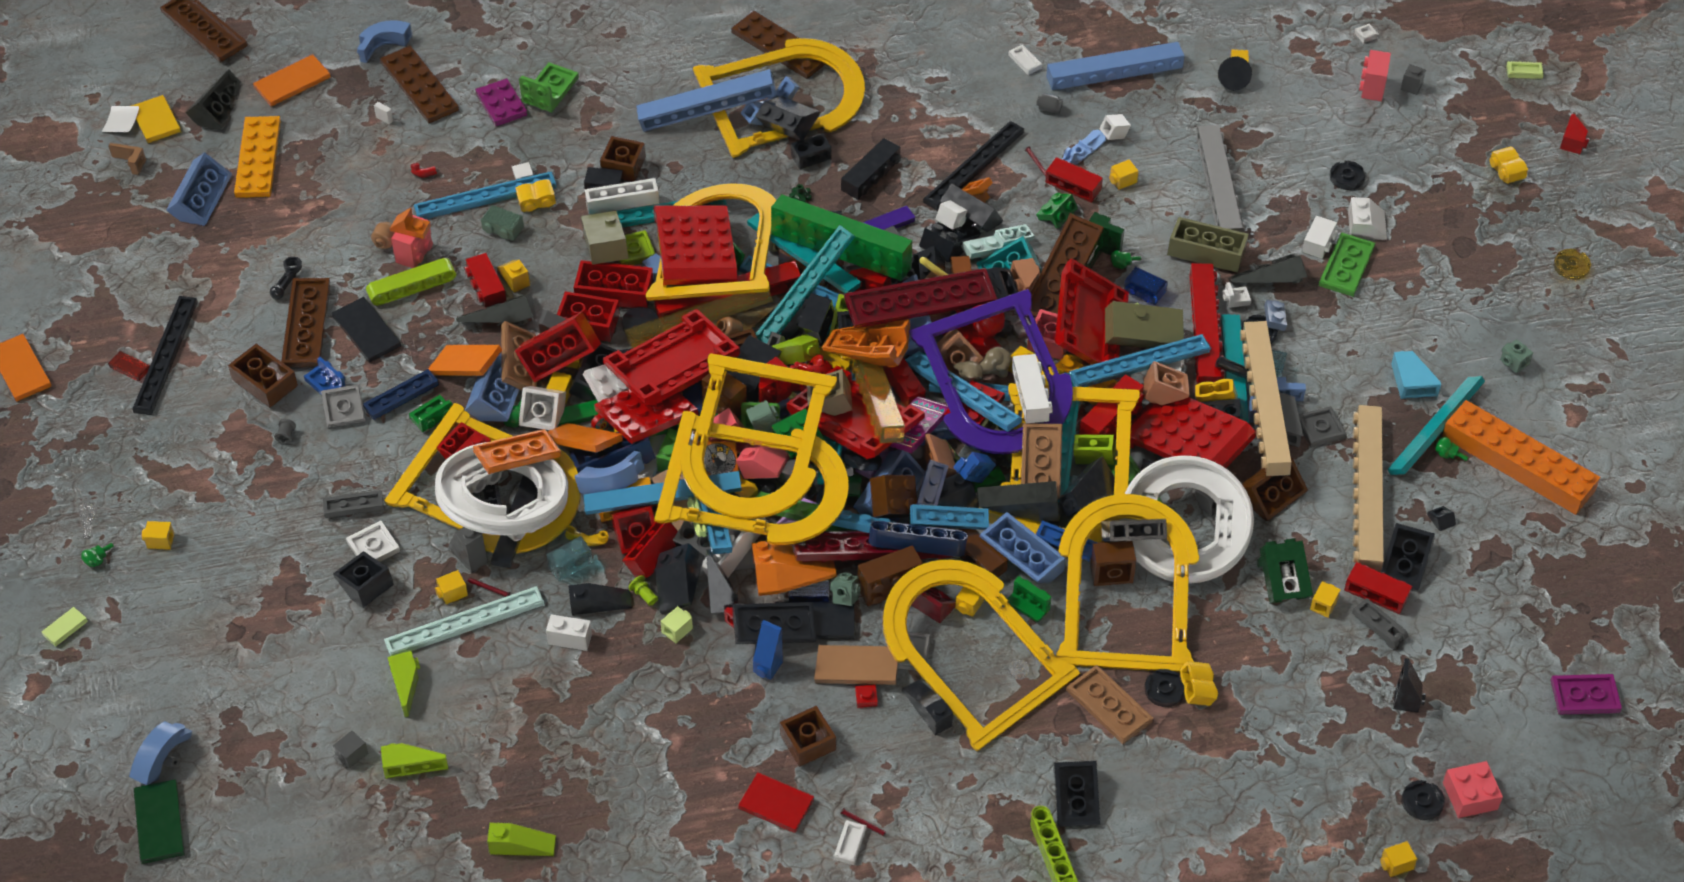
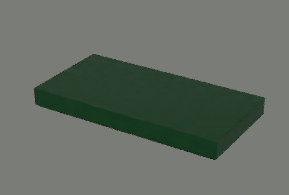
M176 779L133 788L141 864L185 855Z

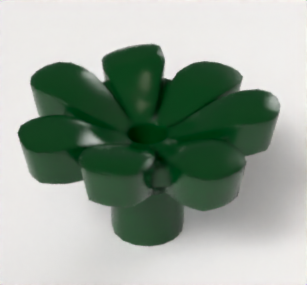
M802 184L791 189L792 193L789 194V197L807 203L806 200L812 199L811 189H805Z

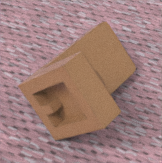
M110 143L111 156L128 160L131 173L139 175L146 162L143 148Z

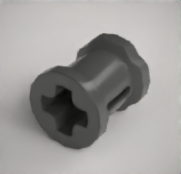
M281 419L278 424L279 430L275 433L274 438L281 444H288L292 440L291 434L295 430L296 424L290 419Z

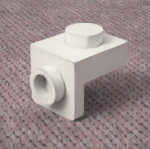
M1230 282L1226 283L1222 294L1229 308L1251 304L1247 287L1232 288Z

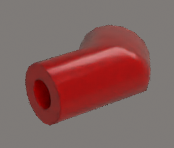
M412 163L410 166L412 169L411 173L418 177L425 178L437 175L435 166L425 169L420 168L419 163Z

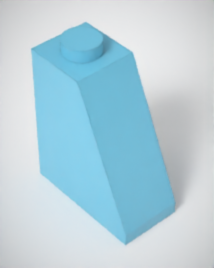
M1413 351L1394 352L1391 365L1400 398L1438 396L1441 382Z

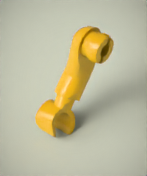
M568 525L565 532L568 540L576 538L578 542L587 547L604 545L608 542L609 536L604 530L598 534L588 536L582 532H577L576 528Z

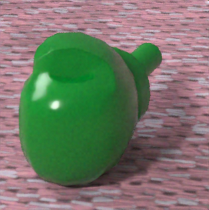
M1117 250L1112 252L1110 259L1114 268L1125 269L1127 265H1131L1132 261H1140L1141 256H1131L1130 252H1120Z
M521 400L518 406H513L509 419L503 421L505 426L511 428L520 427Z
M1447 437L1441 438L1436 445L1435 450L1442 458L1448 459L1450 457L1453 459L1455 455L1465 461L1469 458L1458 451L1460 447L1451 442Z
M110 543L103 548L97 545L91 549H85L81 553V559L91 568L99 566L103 563V558L106 557L105 552L113 548L114 545Z

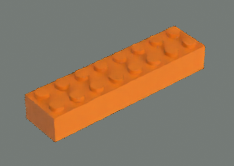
M1467 400L1464 401L1445 424L1442 437L1449 438L1451 442L1575 515L1596 491L1600 476Z

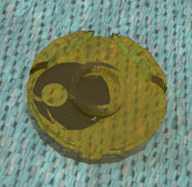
M1564 249L1557 253L1553 265L1556 272L1562 277L1578 280L1584 278L1589 273L1591 261L1583 252L1579 253L1576 249Z

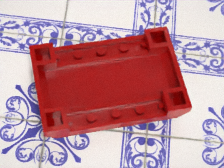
M654 205L653 211L657 225L663 285H703L737 282V265L726 205Z
M1071 258L1067 261L1061 274L1055 343L1091 365L1118 358L1120 345L1105 344V308L1113 301L1128 303L1129 292Z
M695 309L682 316V323L623 354L617 350L604 357L603 363L644 404L655 406L709 374L708 356L710 353L737 358L740 354V348L698 309Z
M836 366L826 374L841 370L843 368ZM843 369L851 384L852 410L835 416L821 412L818 429L821 434L869 459L876 457L925 418V412L912 405H908L906 408L854 381L852 373ZM807 388L787 402V410L791 415L805 408L808 412Z
M1189 397L1165 405L1149 402L1131 421L1130 448L1133 449L1137 445L1164 458L1173 456L1201 457L1227 468L1256 437V431L1248 422Z

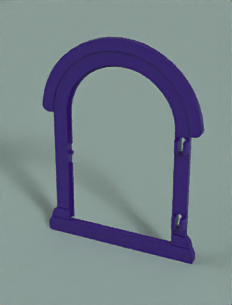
M1029 289L909 330L911 339L919 347L924 348L950 413L944 416V424L962 443L982 452L992 454L1022 452L1023 427L1008 432L992 430L977 424L968 416L955 386L953 387L951 384L952 379L948 376L949 372L934 337L1016 309L1037 359L1041 362L1042 370L1049 385L1048 402L1051 401L1052 413H1049V421L1037 422L1035 424L1063 425L1072 406L1073 387L1071 377L1067 373L1059 375L1030 311L1032 297ZM1025 317H1029L1031 325L1028 324ZM1048 367H1051L1053 375L1050 374Z

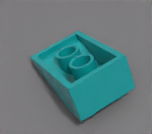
M1024 236L977 262L979 269L995 267L1010 269L1012 261L1033 258L1036 265L1040 268V273L1042 271L1032 246Z

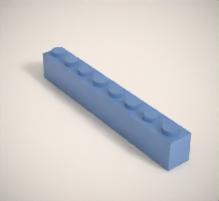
M1179 42L1062 61L1047 64L1046 77L1052 90L1183 68L1184 53Z
M769 69L637 105L638 120L643 132L770 98L777 96L775 82Z

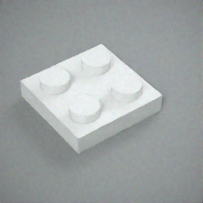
M605 365L585 370L583 373L598 402L615 396L622 391L629 390Z
M382 521L346 538L348 545L356 556L364 551L379 562L400 552L398 544Z

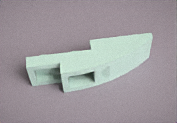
M1024 224L995 230L994 236L964 241L962 249L970 259L978 257L984 259L1022 236L1028 242L1033 240L1035 236L1029 227Z

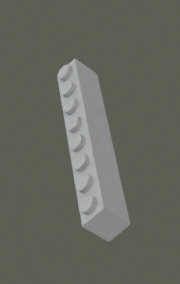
M1219 125L1198 126L1196 139L1215 225L1244 233L1245 225L1244 222H1241L1242 212L1241 209H1238L1239 199L1238 196H1235L1236 186L1235 183H1232L1233 173L1232 170H1229L1230 159L1226 157L1227 146L1223 144L1224 133L1220 131Z

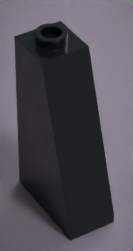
M1102 456L1087 465L1058 499L1067 517L1079 512L1088 504L1098 499L1114 495L1115 477L1104 457Z

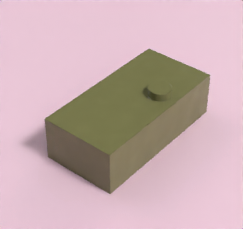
M616 210L581 216L583 235L592 265L629 259L626 238Z
M1178 217L1170 237L1167 255L1197 263L1213 264V267L1238 273L1246 251L1249 234Z
M1113 301L1105 308V344L1151 349L1184 339L1183 309Z

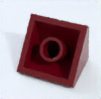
M932 587L921 593L911 606L941 624L955 608L956 600L936 587Z

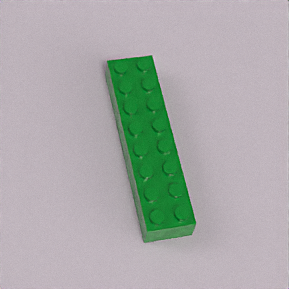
M782 194L771 206V235L819 252L837 227L841 225L852 233L855 238L838 259L900 281L904 279L912 268L913 240Z

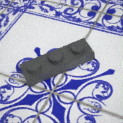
M382 490L323 498L325 518L384 510Z

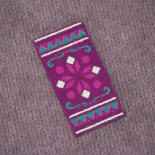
M917 396L910 405L924 411L925 418L892 443L890 447L913 453L925 440V434H931L943 421V414L948 409L946 404Z

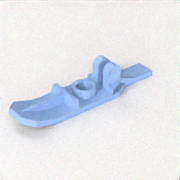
M1093 130L1086 138L1079 140L1078 144L1074 147H1068L1062 160L1077 165L1106 141L1105 135L1100 130Z

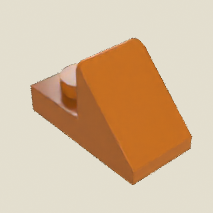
M990 177L968 183L962 190L985 203L990 198L987 191L993 182Z
M409 208L397 215L390 227V231L424 239L431 224L430 221L414 218L412 208Z

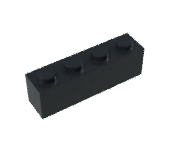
M883 138L841 178V191L857 200L862 195H865L873 185L878 183L884 174L886 175L895 164L900 162L901 147Z

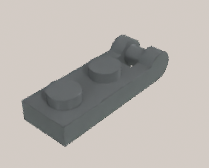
M1366 598L1353 609L1352 614L1385 640L1391 649L1396 648L1400 641L1408 638L1407 631L1369 599Z

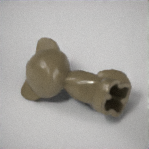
M995 347L987 351L984 360L980 364L975 361L959 362L954 365V368L959 371L960 377L968 382L972 380L979 382L983 374L994 373L1000 378H1005L1008 375V368L1011 364V355L1006 349Z

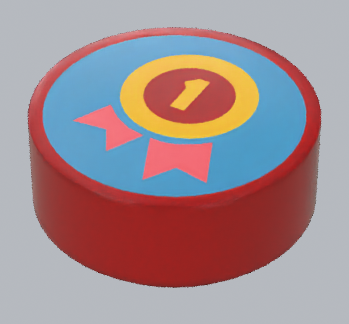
M597 414L591 422V428L606 430L609 426V423L600 414Z

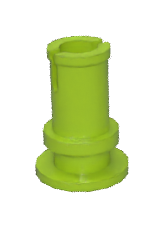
M640 575L629 584L628 589L630 591L634 590L635 594L640 595L648 606H652L658 601V596L648 587V583L644 581L645 577Z

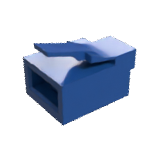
M972 452L968 458L961 457L953 468L965 480L982 483L996 464L988 455Z

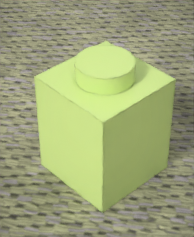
M678 606L661 620V632L674 643L679 642L693 629L691 614L686 610L683 611Z

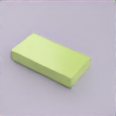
M1507 61L1508 78L1543 79L1542 63Z
M73 607L44 629L42 634L56 647L88 621L83 614Z

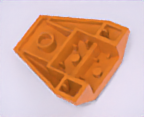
M910 319L856 329L854 326L835 329L824 343L823 351L878 366H898L908 349Z
M766 541L752 543L753 563H755L759 596L780 594L837 577L834 560L826 562L796 561L792 545L790 544L771 545Z

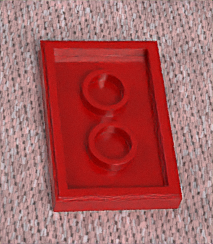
M757 772L740 801L738 809L796 833L814 801V796Z

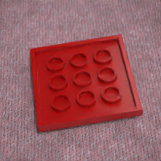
M629 389L594 404L595 411L631 444L679 424L683 411H691L699 415L698 409L680 393L653 406L644 404Z

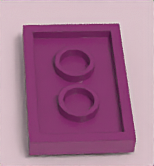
M507 78L475 89L477 97L495 127L528 116L526 108Z
M1613 674L1552 675L1550 681L1558 715L1620 713L1622 710Z

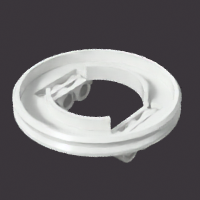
M475 445L466 447L451 455L442 463L436 474L435 497L439 507L446 516L470 530L491 535H507L514 541H519L526 533H533L554 521L562 513L567 503V476L554 459L508 469L527 476L538 489L537 499L506 515V505L486 503L471 494L481 492L486 485L497 483L503 472L488 474L473 452V446Z
M1195 456L1165 458L1152 463L1137 474L1131 481L1125 494L1142 495L1158 501V498L1169 490L1188 487L1198 489L1209 495L1217 504L1214 541L1208 546L1198 549V562L1193 565L1189 564L1188 583H1201L1215 579L1233 568L1247 550L1254 526L1251 500L1241 482L1226 468L1211 460ZM1161 539L1132 540L1136 561L1150 573L1174 582V556L1171 546ZM1181 566L1182 578L1184 577V566Z

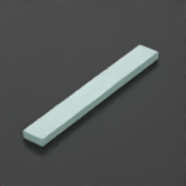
M536 586L385 638L384 642L390 656L414 651L544 605V600Z

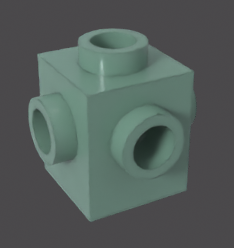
M1516 339L1512 343H1507L1502 348L1500 360L1517 374L1530 365L1533 352Z
M841 573L831 582L830 590L833 592L834 604L852 606L858 600L861 591L858 576H852L850 573Z

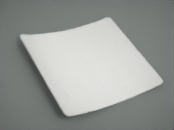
M112 106L102 132H129L136 120L139 106Z

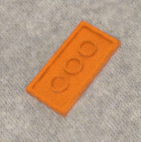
M312 54L254 82L253 85L272 107L331 78V75Z
M24 334L0 343V373L16 402L52 387Z
M446 345L428 369L433 375L483 376L503 349L500 345Z
M570 423L547 431L556 445L595 453L623 440L620 433Z
M546 429L473 446V452L488 474L561 457L560 449Z

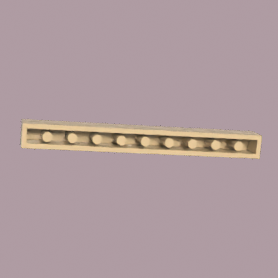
M1267 321L1244 322V328L1240 330V340L1244 341L1242 351L1243 355H1246L1245 369H1249L1247 371V381L1251 382L1249 393L1254 398L1252 399V410H1256V413H1254V424L1258 425L1256 435L1257 439L1261 440L1259 442V453L1263 454L1261 466L1265 468L1266 476L1290 475L1291 457Z
M1359 405L1357 412L1353 413V424H1356V427L1353 428V439H1356V442L1353 443V454H1356V457L1353 459V469H1356V473L1354 472L1353 484H1356V488L1353 490V499L1356 500V503L1353 505V515H1356V519L1353 521V531H1356V535L1353 537V547H1356V551L1353 553V563L1358 562L1381 572L1383 565L1382 407Z

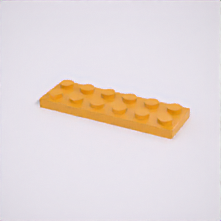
M280 116L245 117L234 189L235 198L271 197L281 125Z

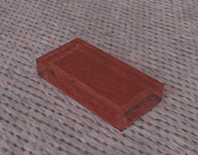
M119 351L108 363L110 368L136 381H140L147 374L150 367L149 364L122 351Z

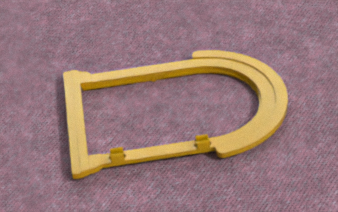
M788 39L785 41V48L717 67L710 65L693 67V72L700 88L713 85L712 81L757 68L762 69V67L792 59L809 58L829 65L838 73L843 82V98L836 109L824 116L818 117L810 131L823 127L826 132H833L847 124L859 111L865 92L863 74L854 59L837 46L816 39ZM722 110L712 113L732 158L747 152L750 147L789 137L771 130L764 133L760 131L753 133V136L738 139L726 111Z
M721 184L695 191L676 202L674 205H703L716 200L738 199L749 202L757 208L760 217L757 231L758 238L755 240L757 244L754 249L750 280L752 281L667 287V285H663L660 257L656 282L651 285L646 293L647 301L768 292L770 285L765 275V268L771 237V206L775 203L776 199L767 191L755 186Z
M710 353L708 356V366L711 378L692 446L684 445L681 447L680 462L684 480L698 500L718 513L742 519L764 518L781 513L801 500L816 478V471L808 468L824 400L835 388L837 377ZM727 371L815 387L813 388L803 429L804 435L801 437L802 443L799 445L793 472L780 489L762 497L743 498L728 494L711 481L705 469V451ZM716 382L715 390L712 391L713 383ZM700 436H702V437H701V441H700V445L698 446V445H697L698 439H699Z
M1010 383L1008 393L1012 404L1015 406V414L1018 415L1019 412H1022V423L1014 427V429L1023 427V423L1026 422L1016 384ZM1045 385L1044 388H1048L1049 392V385ZM1073 387L1072 401L1120 403L1117 408L1116 450H1118V455L1115 457L1117 465H1115L1114 495L1125 494L1129 481L1131 412L1136 407L1140 392L1139 390ZM1022 452L1012 454L1010 482H1003L1001 486L1021 484ZM1015 471H1019L1018 481H1015ZM1013 516L1033 533H1037L1041 522ZM1102 526L1096 529L1088 539L1097 543L1104 542L1102 541Z
M454 403L385 498V503L393 507H411L460 530L463 526L446 516L439 506L428 502L424 498L414 496L408 493V491L438 451L437 446L451 433L456 424L458 426L463 422L490 438L491 441L512 437V435L471 418L462 405ZM561 449V457L554 458V460L562 467L567 476L568 498L566 506L554 521L533 533H526L520 541L516 554L540 548L557 538L568 527L577 513L581 501V493H579L574 476L578 472L573 461ZM483 533L485 551L494 553L500 535Z
M683 411L657 507L655 522L668 523L678 520L763 534L767 535V542L771 545H787L803 542L818 536L838 519L848 497L847 471L837 452L817 436L815 437L810 461L817 466L822 474L825 485L824 496L818 508L811 515L800 521L788 524H772L760 519L754 521L703 512L692 507L686 509L673 506L682 473L680 462L681 447L689 445L692 432L693 434L696 433L700 416L691 411ZM713 423L709 437L751 443V445L756 444L798 453L804 431L794 429L791 432V436Z
M1118 494L1103 497L1088 504L1069 522L1062 535L1058 549L1061 556L1068 557L1065 635L1064 641L1056 653V657L1074 666L1094 667L1098 665L1100 668L1146 671L1169 669L1180 673V668L1187 661L1194 662L1190 651L1187 649L1189 564H1196L1199 560V554L1191 530L1174 510L1146 496ZM1117 519H1166L1167 541L1172 548L1174 556L1172 657L1078 651L1080 601H1078V598L1081 594L1079 585H1081L1082 554L1088 538L1096 529L1102 526L1101 521ZM1181 566H1184L1183 578L1181 577ZM1180 630L1183 631V639H1182V642H1179V631H1180Z
M960 560L931 561L913 568L894 585L886 600L883 611V633L895 661L902 663L908 660L934 692L942 697L953 714L965 726L970 744L978 752L1079 676L1080 672L1074 665L1069 664L1065 660L1058 659L1053 654L1051 648L1047 644L1045 645L1008 603L1007 598L1002 593L1000 594L1004 588V583L994 574L980 566ZM958 585L978 593L990 604L1052 675L1051 678L984 728L919 654L909 638L907 631L909 609L921 593L932 587Z

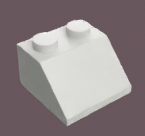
M1351 197L1348 210L1350 235L1361 239L1386 240L1384 210L1370 198Z
M534 386L524 387L519 425L546 430L558 427L565 408L566 392Z

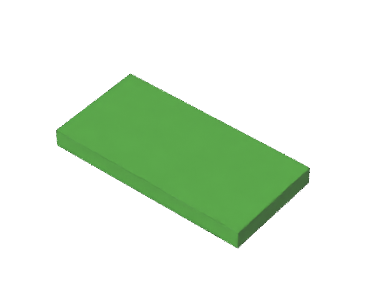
M1341 232L1319 281V286L1354 297L1376 243Z

